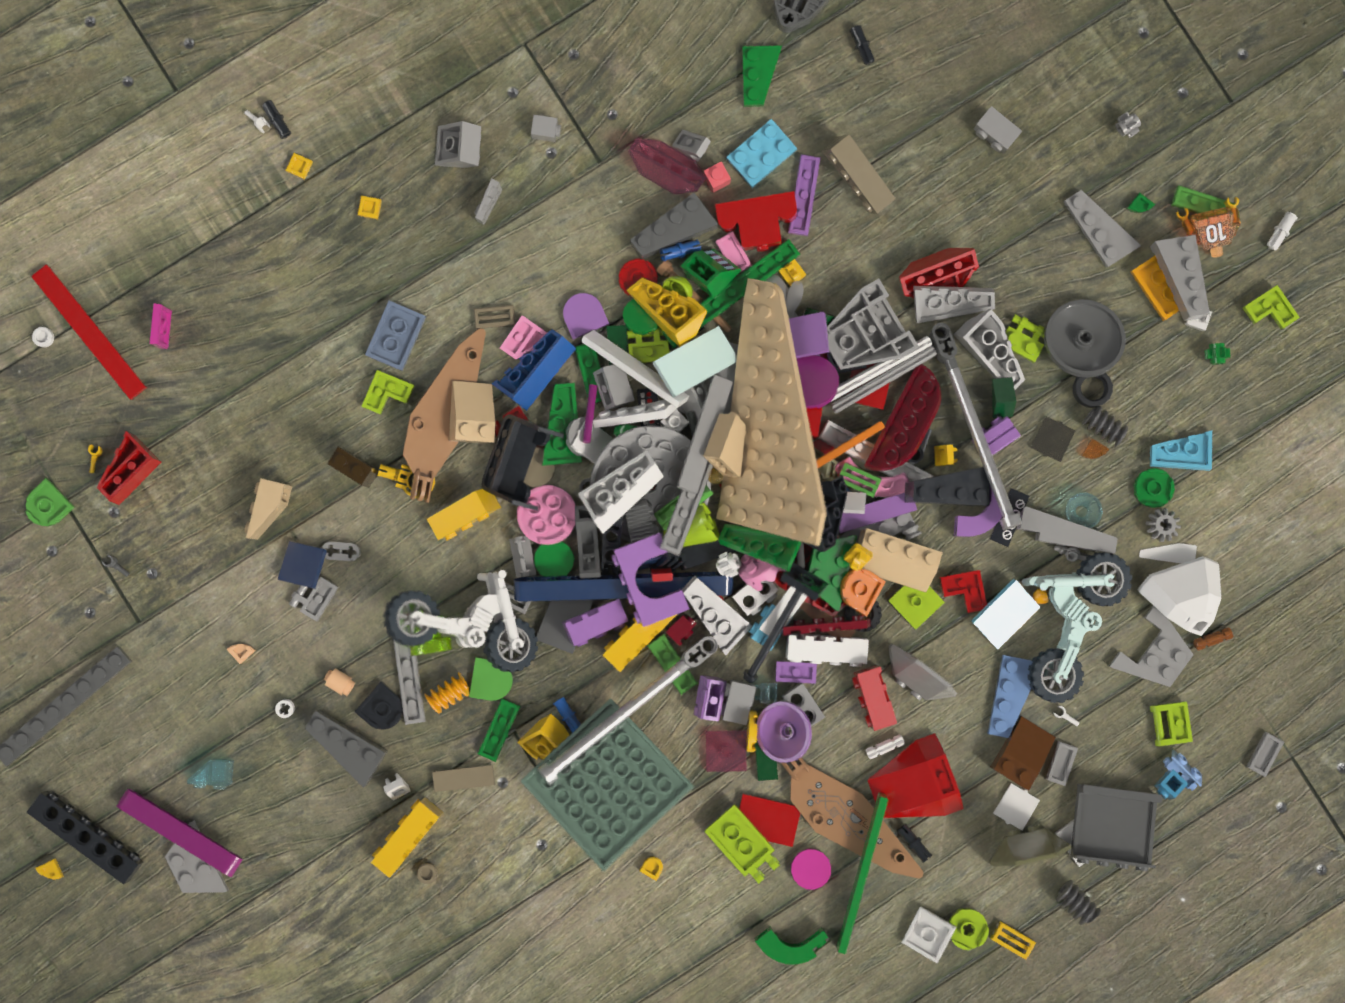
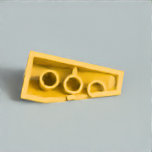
M641 278L627 289V292L679 347L687 344L697 335L707 310L694 298L684 297L674 290L669 291L662 288L661 285Z
M549 714L539 720L517 743L534 759L540 758L543 760L570 735L559 720L552 714Z

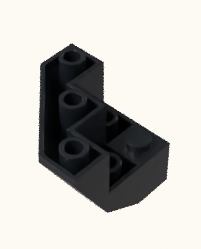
M843 475L820 480L826 509L820 545L803 542L820 552H825L836 545L847 499V486Z

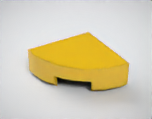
M56 858L35 868L41 876L43 875L49 879L55 880L64 877Z

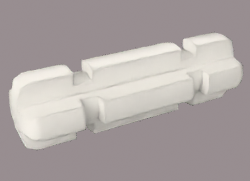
M897 735L892 740L888 739L876 744V747L867 748L866 754L868 758L873 759L878 754L882 755L895 749L896 746L904 745L903 737Z

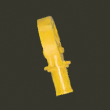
M381 464L379 469L387 471V473L378 471L377 476L407 484L405 486L396 483L395 487L403 489L410 496L411 492L406 488L408 487L411 490L408 479L413 474L412 471L407 472ZM401 465L402 469L411 471L409 466ZM401 474L407 476V479L400 478ZM435 478L433 480L432 490L435 485Z

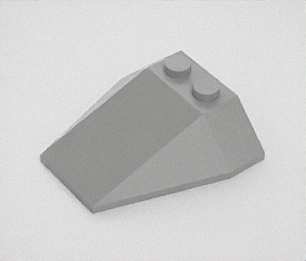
M880 279L861 288L827 326L829 352L840 370L903 358L919 348L910 330L905 332L888 303L887 297L889 295Z
M894 644L889 645L892 675L896 677L894 681L902 688L905 686L909 687L912 690L910 694L919 701L921 698L924 700L955 697L957 695L951 684L920 660Z

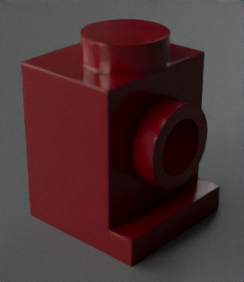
M682 615L666 633L681 646L683 643L680 640L683 638L686 641L694 633L691 629L697 623L689 615L686 618Z

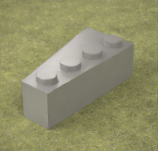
M1196 235L1155 241L1150 248L1158 260L1157 263L1160 270L1162 269L1166 283L1174 295L1173 298L1183 320L1188 321L1206 317L1210 314Z

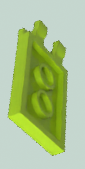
M735 803L704 830L745 877L750 873L758 884L765 879V875L758 869L765 861L773 870L780 866L778 859L771 854L775 851V848Z

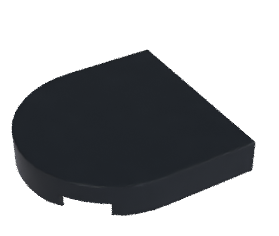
M380 681L354 712L371 727L385 730L394 727L403 716L402 700L384 682Z

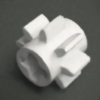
M725 552L719 555L720 559L717 560L716 567L722 576H730L731 578L739 574L738 569L741 567V561L736 554Z

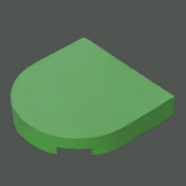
M45 478L26 498V514L33 523L40 526H52L59 523L75 508L48 478Z
M476 657L469 697L495 701L506 696L513 684L512 673L500 671V669L494 668L487 659Z

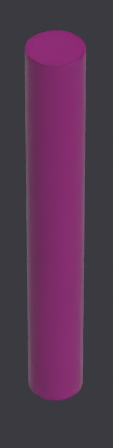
M593 384L589 385L582 441L586 444L591 442L597 385Z

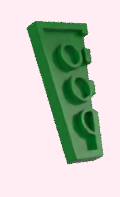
M575 383L555 384L553 387L547 427L564 434V436L561 438L551 435L549 442L544 446L541 466L582 463V457L571 452L566 443V429L570 422L578 418Z
M725 524L718 538L721 545L786 571H790L802 541L761 530Z

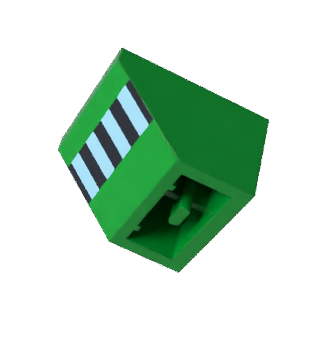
M716 249L694 252L681 265L687 278L713 299L742 271Z

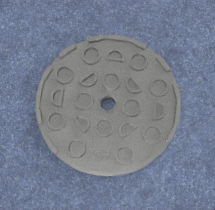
M640 426L627 430L612 439L597 457L591 473L590 486L647 450L664 477L656 483L654 490L648 491L639 500L646 499L648 504H652L653 512L656 513L681 493L682 489L677 488V484L691 440L673 429L662 426ZM709 475L706 485L711 490V480ZM707 498L702 503H705L707 505L709 498ZM623 514L621 538L630 542ZM652 515V523H656L658 532L661 536L664 535V529L655 516Z

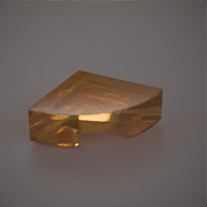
M1091 439L1081 457L1096 459L1105 455L1109 448Z

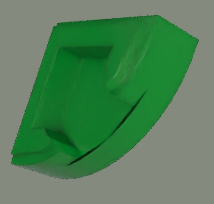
M1139 192L1126 209L1133 213H1143L1150 210L1155 204Z

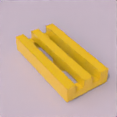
M1002 921L998 923V927L990 937L991 940L1027 960L1036 944L1034 940ZM1004 928L1030 943V945L1026 946L1001 930ZM999 935L1025 949L1026 952L1022 953L997 937Z

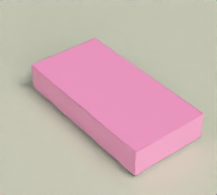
M733 231L715 241L722 255L742 270L740 273L752 266Z

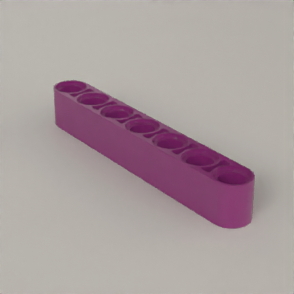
M129 788L126 789L116 805L125 813L229 877L234 875L243 860L237 854Z

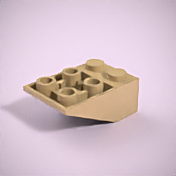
M260 479V482H257L254 491L257 494L256 499L250 506L251 519L245 526L246 538L258 540L288 506L292 486L265 479Z

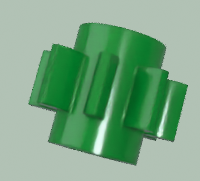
M1225 343L1209 344V349L1204 350L1205 360H1210V365L1226 364V359L1231 358L1230 348H1225Z

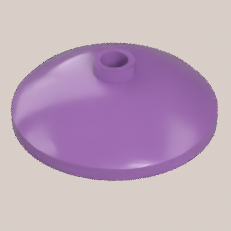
M786 701L772 703L761 712L757 720V741L762 751L772 760L781 763H788L801 758L808 750L812 737L811 725L805 712L797 705Z

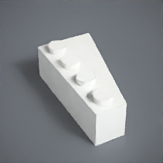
M646 450L581 491L578 495L601 532L604 533L664 476Z
M791 633L786 638L785 657L790 662H802V660L810 661L813 664L830 662V665L850 663V666L862 667V664H867L869 639L841 637L840 642H837V637L830 635Z

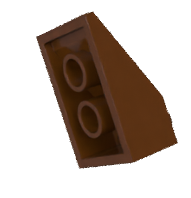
M1020 716L990 768L1029 791L1039 775L1056 737Z

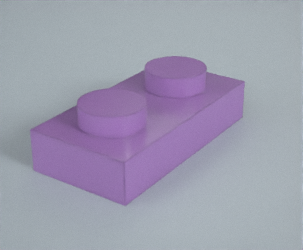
M776 661L775 681L816 684L817 664Z

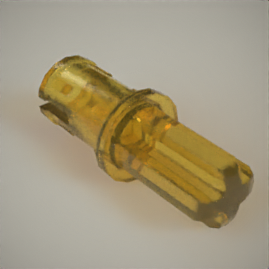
M712 468L708 480L713 484H718L722 481L723 475L716 468Z

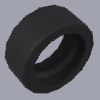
M1106 373L1096 376L1104 385V393L1097 400H1089L1082 394L1081 385L1088 377H1076L1072 392L1075 400L1080 405L1087 408H1095L1105 404L1110 399L1113 393V384L1111 378Z

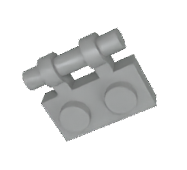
M320 577L316 588L312 590L308 598L303 596L308 587L299 586L298 590L293 592L291 596L293 598L289 605L296 608L298 603L301 602L304 605L300 612L318 622L339 587Z

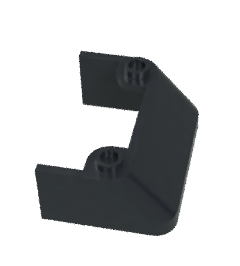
M511 414L506 415L502 421L482 478L481 485L483 490L511 504L537 511L538 506L527 502L531 491L529 485L524 483L537 445H546L551 435L563 438L564 434Z

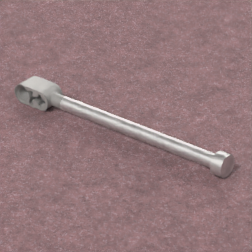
M707 636L696 642L682 654L680 661L550 765L545 762L537 769L540 775L549 785L554 783L558 779L557 774L686 670L700 665L715 653L718 648L716 639ZM704 641H708L711 644L709 652L703 649ZM697 652L700 654L693 659L694 662L688 661L691 655Z

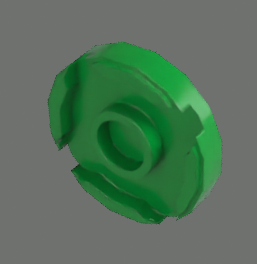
M634 299L629 301L624 307L623 321L629 331L639 335H646L659 328L655 321Z
M1158 468L1147 469L1141 472L1135 479L1133 486L1134 495L1142 505L1150 508L1162 507L1172 499L1175 491L1173 479L1166 471Z
M562 541L552 545H540L535 552V568L542 576H566L573 568V552Z

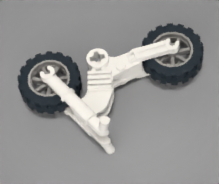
M504 570L494 573H479L477 575L479 581H486L488 595L479 596L466 609L467 611L463 618L439 617L440 611L436 608V602L432 601V597L428 594H423L421 591H406L391 598V602L387 603V609L383 613V617H385L383 625L387 628L388 636H391L392 640L400 643V645H423L426 641H430L433 638V634H436L437 631L444 634H452L456 636V643L463 648L479 647L485 644L483 651L487 655V661L491 662L494 668L500 669L503 672L524 670L523 668L530 666V662L536 657L535 652L538 651V646H536L538 638L534 635V629L530 628V624L526 621L523 622L522 619L514 616L508 589L505 586L504 578L506 577V572ZM408 603L416 604L413 612H411ZM405 607L406 612L401 614V609ZM399 617L400 619L404 620V622L401 625L399 622ZM494 617V623L491 625V628L488 629L490 623L492 622V618ZM406 625H409V633L403 630ZM414 626L420 628L417 633H414ZM507 650H508V659H506V658L503 656V654H504ZM513 650L519 655L516 659H513Z

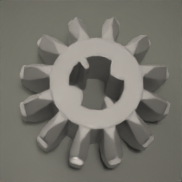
M1163 508L1162 512L1156 509L1155 515H1148L1152 521H1147L1145 524L1151 526L1147 533L1154 532L1151 537L1152 539L1158 538L1159 542H1164L1165 539L1171 541L1172 536H1178V532L1175 529H1181V525H1176L1180 518H1173L1175 515L1174 511L1168 513L1167 508ZM1160 522L1166 524V528L1160 526Z

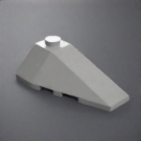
M988 309L967 320L953 335L994 378L1012 377L1014 389H1016L1025 378L1018 360L1013 354L1012 345L1006 336L1003 322L992 309Z

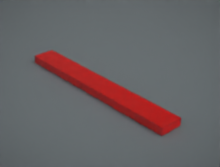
M46 264L31 276L127 397L133 400L147 388L146 385L52 268Z

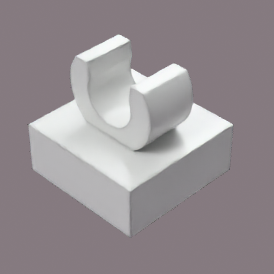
M1210 311V314L1204 318L1188 320L1185 325L1206 331L1212 312Z
M398 773L395 774L396 780L393 782L388 778L385 779L387 785L384 786V790L392 800L411 792L409 785Z

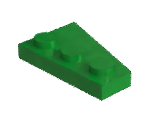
M743 46L744 107L764 106L782 46Z

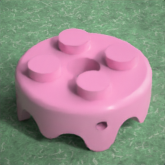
M746 554L740 559L741 567L738 569L742 580L757 591L762 590L761 581L773 582L779 570L786 571Z

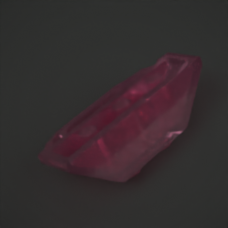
M638 137L629 148L628 152L640 175L674 195L697 192L707 178L695 160L662 141Z

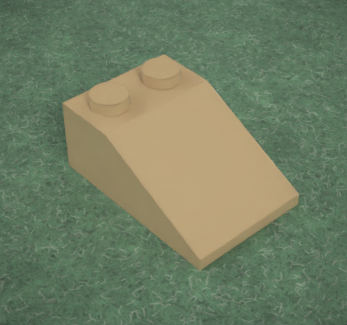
M452 381L449 441L494 443L495 414L492 384Z

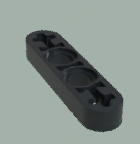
M622 516L614 523L615 526H611L603 533L601 575H607L604 573H608V565H612L613 574L619 575L620 566L615 567L613 559H607L605 554L607 551H613L621 547ZM608 532H616L618 537L613 541L608 540L606 537Z

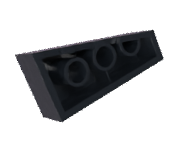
M983 466L906 482L905 503L989 506L990 483Z

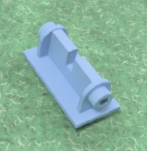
M1173 749L1171 758L1168 756L1163 760L1164 767L1168 770L1174 769L1177 773L1181 772L1180 776L1188 783L1187 789L1193 791L1197 784L1201 787L1202 774L1195 767L1192 768L1187 763L1188 761L1184 755L1178 754Z

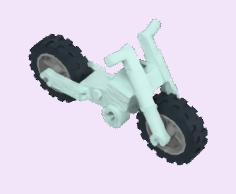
M1097 552L1094 555L1087 556L1086 560L1080 563V569H1077V572L1072 574L1034 576L1022 580L1024 586L1035 585L1041 590H1046L1048 586H1051L1049 599L1056 611L1065 618L1061 639L1056 649L1049 648L1046 651L1039 652V655L1032 659L1033 663L1028 668L1030 671L1028 674L1030 688L1041 699L1052 703H1064L1065 700H1071L1074 698L1073 695L1079 693V688L1084 682L1082 681L1084 671H1082V664L1077 660L1076 656L1085 633L1090 630L1095 631L1099 629L1102 625V618L1098 613L1088 611L1089 607L1075 596L1073 587L1078 586V592L1091 604L1113 606L1115 603H1120L1121 599L1128 595V589H1131L1132 584H1130V580H1132V575L1129 572L1131 571L1130 567L1125 564L1126 561L1119 558L1118 555ZM1100 565H1102V572L1096 570ZM1107 565L1113 568L1108 574H1106ZM1115 573H1116V581H1115V580H1112V578H1114V575H1113V574H1115ZM1104 586L1107 593L1099 594L1102 587ZM1063 679L1067 680L1064 686L1061 683ZM1043 680H1051L1048 687H1046ZM1056 682L1059 689L1051 690L1054 683Z

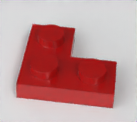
M980 570L939 577L943 597L963 594L967 613L981 611L987 605Z

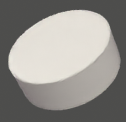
M38 327L32 334V340L37 346L48 347L54 341V334L46 327Z

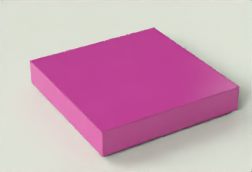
M153 304L150 344L160 349H168L172 311L161 304Z

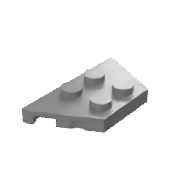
M195 820L188 824L200 831ZM174 843L165 855L182 893H214L229 890L220 871Z

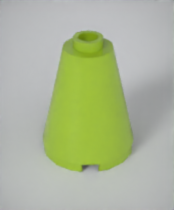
M705 503L698 505L683 547L719 540L718 527L715 520H712L709 515L711 511Z

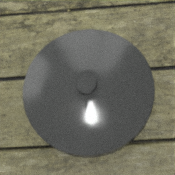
M1075 300L1062 305L1053 313L1045 328L1044 342L1048 355L1060 369L1077 377L1089 378L1102 375L1117 364L1125 349L1126 335L1120 319L1110 308L1092 300Z

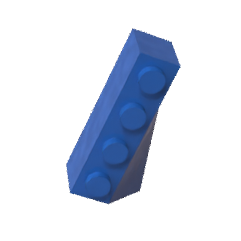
M551 329L533 345V351L522 355L519 358L521 362L513 369L509 367L504 372L505 376L500 381L496 379L492 385L527 411L576 348L562 335Z

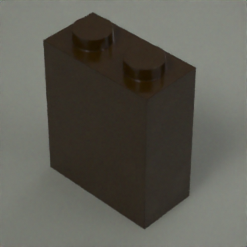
M337 447L327 463L367 488H370L379 471L340 447Z

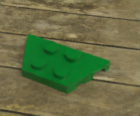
M856 535L837 538L836 545L825 552H820L814 548L811 551L807 570L829 583L820 598L835 611L840 610L842 602L840 586L844 576L850 569V564L844 560V555L855 545Z

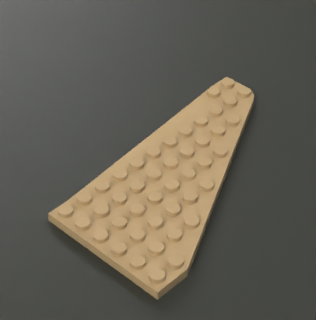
M748 278L743 302L730 413L737 414L746 424L740 477L723 476L716 519L809 544L820 545L826 509L784 293L775 283Z

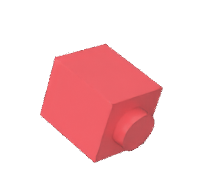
M722 161L704 170L703 176L712 193L729 185L731 182V178Z

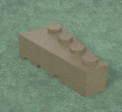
M849 134L839 136L822 150V153L839 172L840 176L851 187L855 196L862 200V205L868 213L878 214L896 199Z

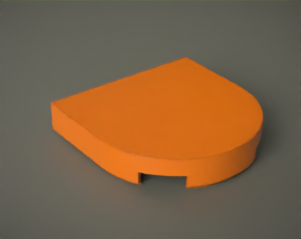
M853 569L844 576L841 582V597L849 607L867 617L886 581L869 570L861 569L856 571Z

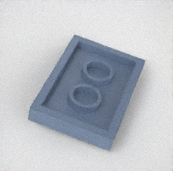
M388 301L365 356L403 372L426 316Z

